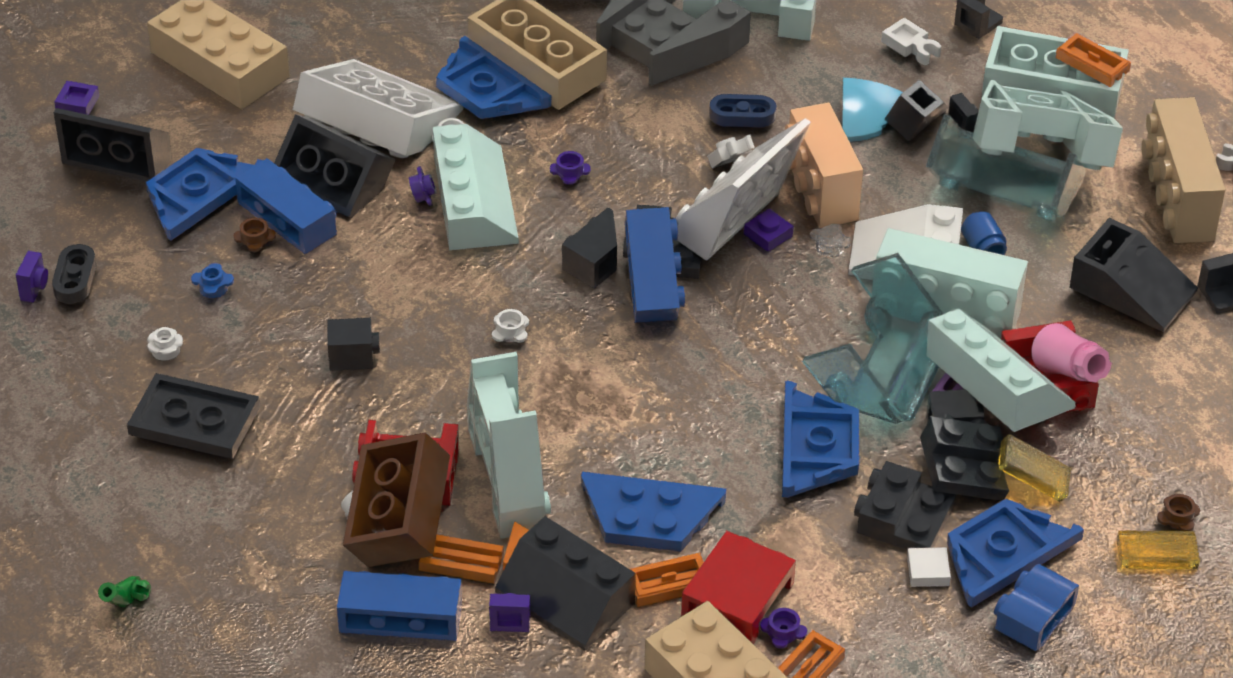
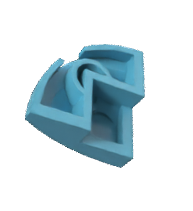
M843 77L842 128L849 142L867 140L881 135L882 128L888 125L885 117L903 92L878 82Z

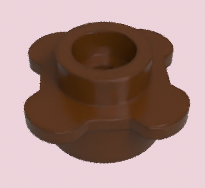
M257 217L244 220L240 225V231L234 233V241L245 244L248 250L252 252L260 251L266 242L273 241L276 238L275 230L268 229L267 222Z
M1173 494L1166 497L1163 501L1164 509L1157 515L1158 522L1162 525H1169L1172 528L1180 529L1183 532L1192 531L1195 525L1193 520L1196 516L1200 515V507L1195 504L1191 497L1184 494Z

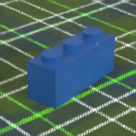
M268 158L235 177L238 203L255 217L265 220L268 227L275 230L276 233L303 254H307L337 235V214L332 204L328 201H323L307 185L298 182L283 167H278Z
M669 207L626 210L624 225L634 323L677 320L679 309L685 307L684 287L677 286L676 274H681L680 252L674 253L673 241L678 240L676 219H670Z
M343 571L337 603L339 633L457 641L462 610L461 579L442 576L426 577L407 574L370 573L367 571Z

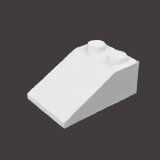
M927 204L857 221L848 275L874 278L876 256L888 228L959 245L963 208Z

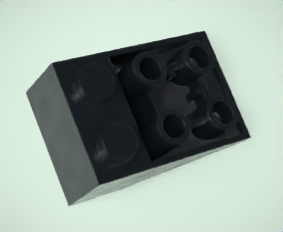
M1108 218L1074 257L1069 288L1162 332L1167 329L1198 291V287L1140 231L1112 218Z

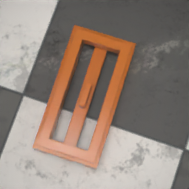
M1078 33L1074 34L1056 50L1055 58L1108 87L1113 86L1115 80L1119 81L1123 73L1127 74L1130 71V61Z
M437 534L433 556L419 559V571L495 584L504 556V546ZM432 557L442 558V559H448V560H453L454 562H452V561H446V560H441V559H435V558H432ZM469 563H470V564H476V565L487 566V567H491V568H486V567H481V566H475V565H469Z
M695 553L631 568L630 570L636 573L635 603L637 607L682 597V592L704 563L701 554ZM697 568L696 570H692V571H688V572L676 574V573H678V572H682V571H686V570H691V569ZM661 577V578H658V579L649 580V581H645V582H641V583L639 582V581H644V580H648V579H652V578Z
M812 630L778 669L787 677L818 644L821 647L811 658L804 662L801 669L792 678H807L826 655L831 652L809 676V678H827L845 658V648Z

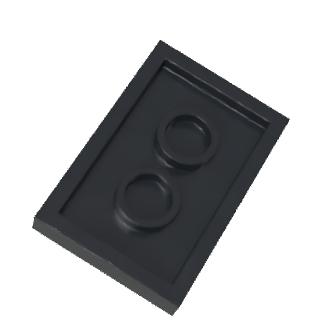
M155 373L127 423L128 435L233 459L260 408V399L256 395Z

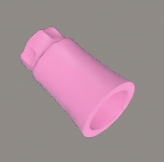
M1054 323L1044 327L1037 334L1032 345L1033 362L1039 370L1045 373L1061 374L1080 381L1097 382L1099 379L1105 378L1111 369L1112 363L1109 360V353L1097 343L1075 334L1062 324Z

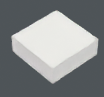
M946 547L908 548L907 562L911 587L950 586L951 575Z

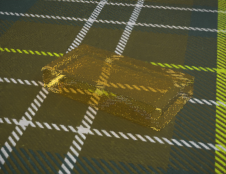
M1010 434L1001 441L998 469L1059 502L1068 496L1071 467Z
M1118 530L1116 540L1121 569H1198L1200 557L1195 531Z

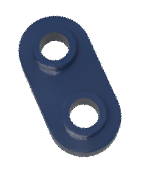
M720 94L710 101L709 117L714 123L724 127L762 128L771 125L776 120L777 105L772 98L764 95Z

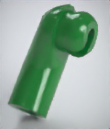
M130 576L117 584L106 582L98 589V596L102 601L119 607L131 604L134 599L145 601L151 593L150 583L147 580H141L140 576Z

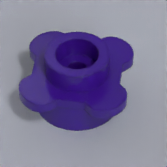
M566 151L559 154L556 163L550 165V173L560 176L566 184L576 183L582 175H588L591 171L590 165L584 163L583 156L574 151Z
M421 166L417 167L418 174L409 177V184L415 201L417 203L427 201L430 207L433 206L431 195L436 194V187L431 174L424 175Z
M789 608L774 610L769 615V618H764L760 624L761 630L769 634L772 638L773 646L777 648H785L796 639L803 640L807 636V628L804 625H800L798 613Z

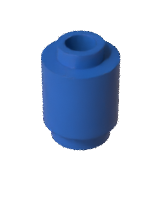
M975 212L965 219L961 226V233L971 248L1005 255L1007 251L1006 238L990 213Z

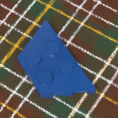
M466 36L461 37L456 53H451L447 59V65L440 70L436 77V87L480 119L545 109L551 106L552 95Z
M196 148L147 181V193L167 238L173 240L236 196L235 177L255 165L238 162V155L218 154L211 150ZM257 159L255 165H257L263 160Z
M785 381L782 497H790L858 475L859 409L846 403L835 402L829 396L819 392L814 397L798 391L797 383Z
M582 472L581 487L583 491L586 490L590 499V508L594 518L599 521V529L605 543L681 552L692 540V535L700 531L708 523L709 514L717 506L722 507L726 502V488Z
M1004 499L948 533L947 545L967 604L972 608L1016 581L1024 570L1029 572L1035 565H1042L1081 541L1084 529L1074 523L1071 529L1050 522L1051 515L1047 513L1029 510L1022 504Z

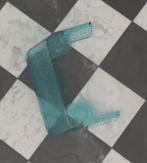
M943 115L926 163L928 170L940 179L939 185L958 191L959 186L1032 208L1037 210L1036 216L1050 221H1055L1057 216H1065L1086 174V169L1075 154L1069 153L1066 162L1017 146L1014 148V153L1002 151V155L987 154L981 151L982 148L974 141V133L962 130L951 116Z
M895 253L854 266L851 270L871 297L866 306L864 317L867 326L877 338L866 359L863 361L849 343L805 356L802 362L833 401L846 403L858 408L861 414L893 424H900L914 419L939 369V366L926 356L928 320L943 315V312L900 254Z

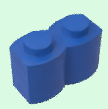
M1041 564L1035 565L1029 572L1024 570L1015 583L1014 591L1010 595L1003 594L995 606L994 615L997 616L995 629L1034 651L1039 650L1049 639L1055 628L1063 622L1075 606L1079 585Z

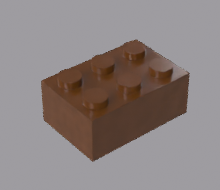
M426 432L361 446L343 546L367 567L433 556L450 455Z

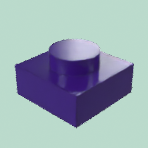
M66 81L54 101L55 109L59 108L89 115L100 96L98 86Z
M769 208L744 224V235L769 252L793 237L794 226Z
M27 251L16 273L21 301L34 302L40 289H44L47 285L48 269L44 268L42 253Z
M514 593L490 594V631L530 632V595Z

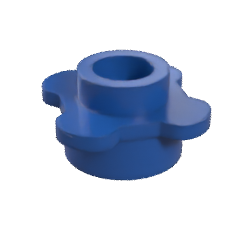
M213 263L205 267L202 272L194 273L191 276L192 284L199 285L200 293L203 296L218 298L223 296L227 292L228 286L234 283V277L232 274H226L220 264Z

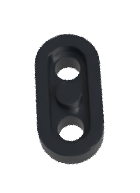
M73 244L61 251L52 280L54 296L58 301L74 304L88 296L96 270L95 253L91 247L84 244Z

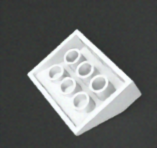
M355 59L301 72L293 110L304 114V117L331 125L333 129L345 135L353 134L360 137V141L366 145L389 149V154L399 158H407L408 155L423 151L432 142L433 127H437L444 119L456 118L464 108L452 98Z
M805 118L759 145L746 157L739 156L728 173L723 171L716 178L710 189L704 188L698 194L693 205L689 206L686 204L680 210L676 217L678 223L677 241L706 261L744 227L745 223L755 217L779 194L811 122Z

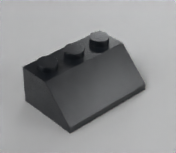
M56 108L53 112L62 164L147 182L165 170L172 159L169 132Z
M295 114L274 164L278 167H283L290 176L301 184L307 185L323 201L331 203L335 211L353 218L383 190L396 159L314 119Z
M544 516L519 539L495 586V592L497 594L514 593L530 595V615L586 651L635 604L636 573Z

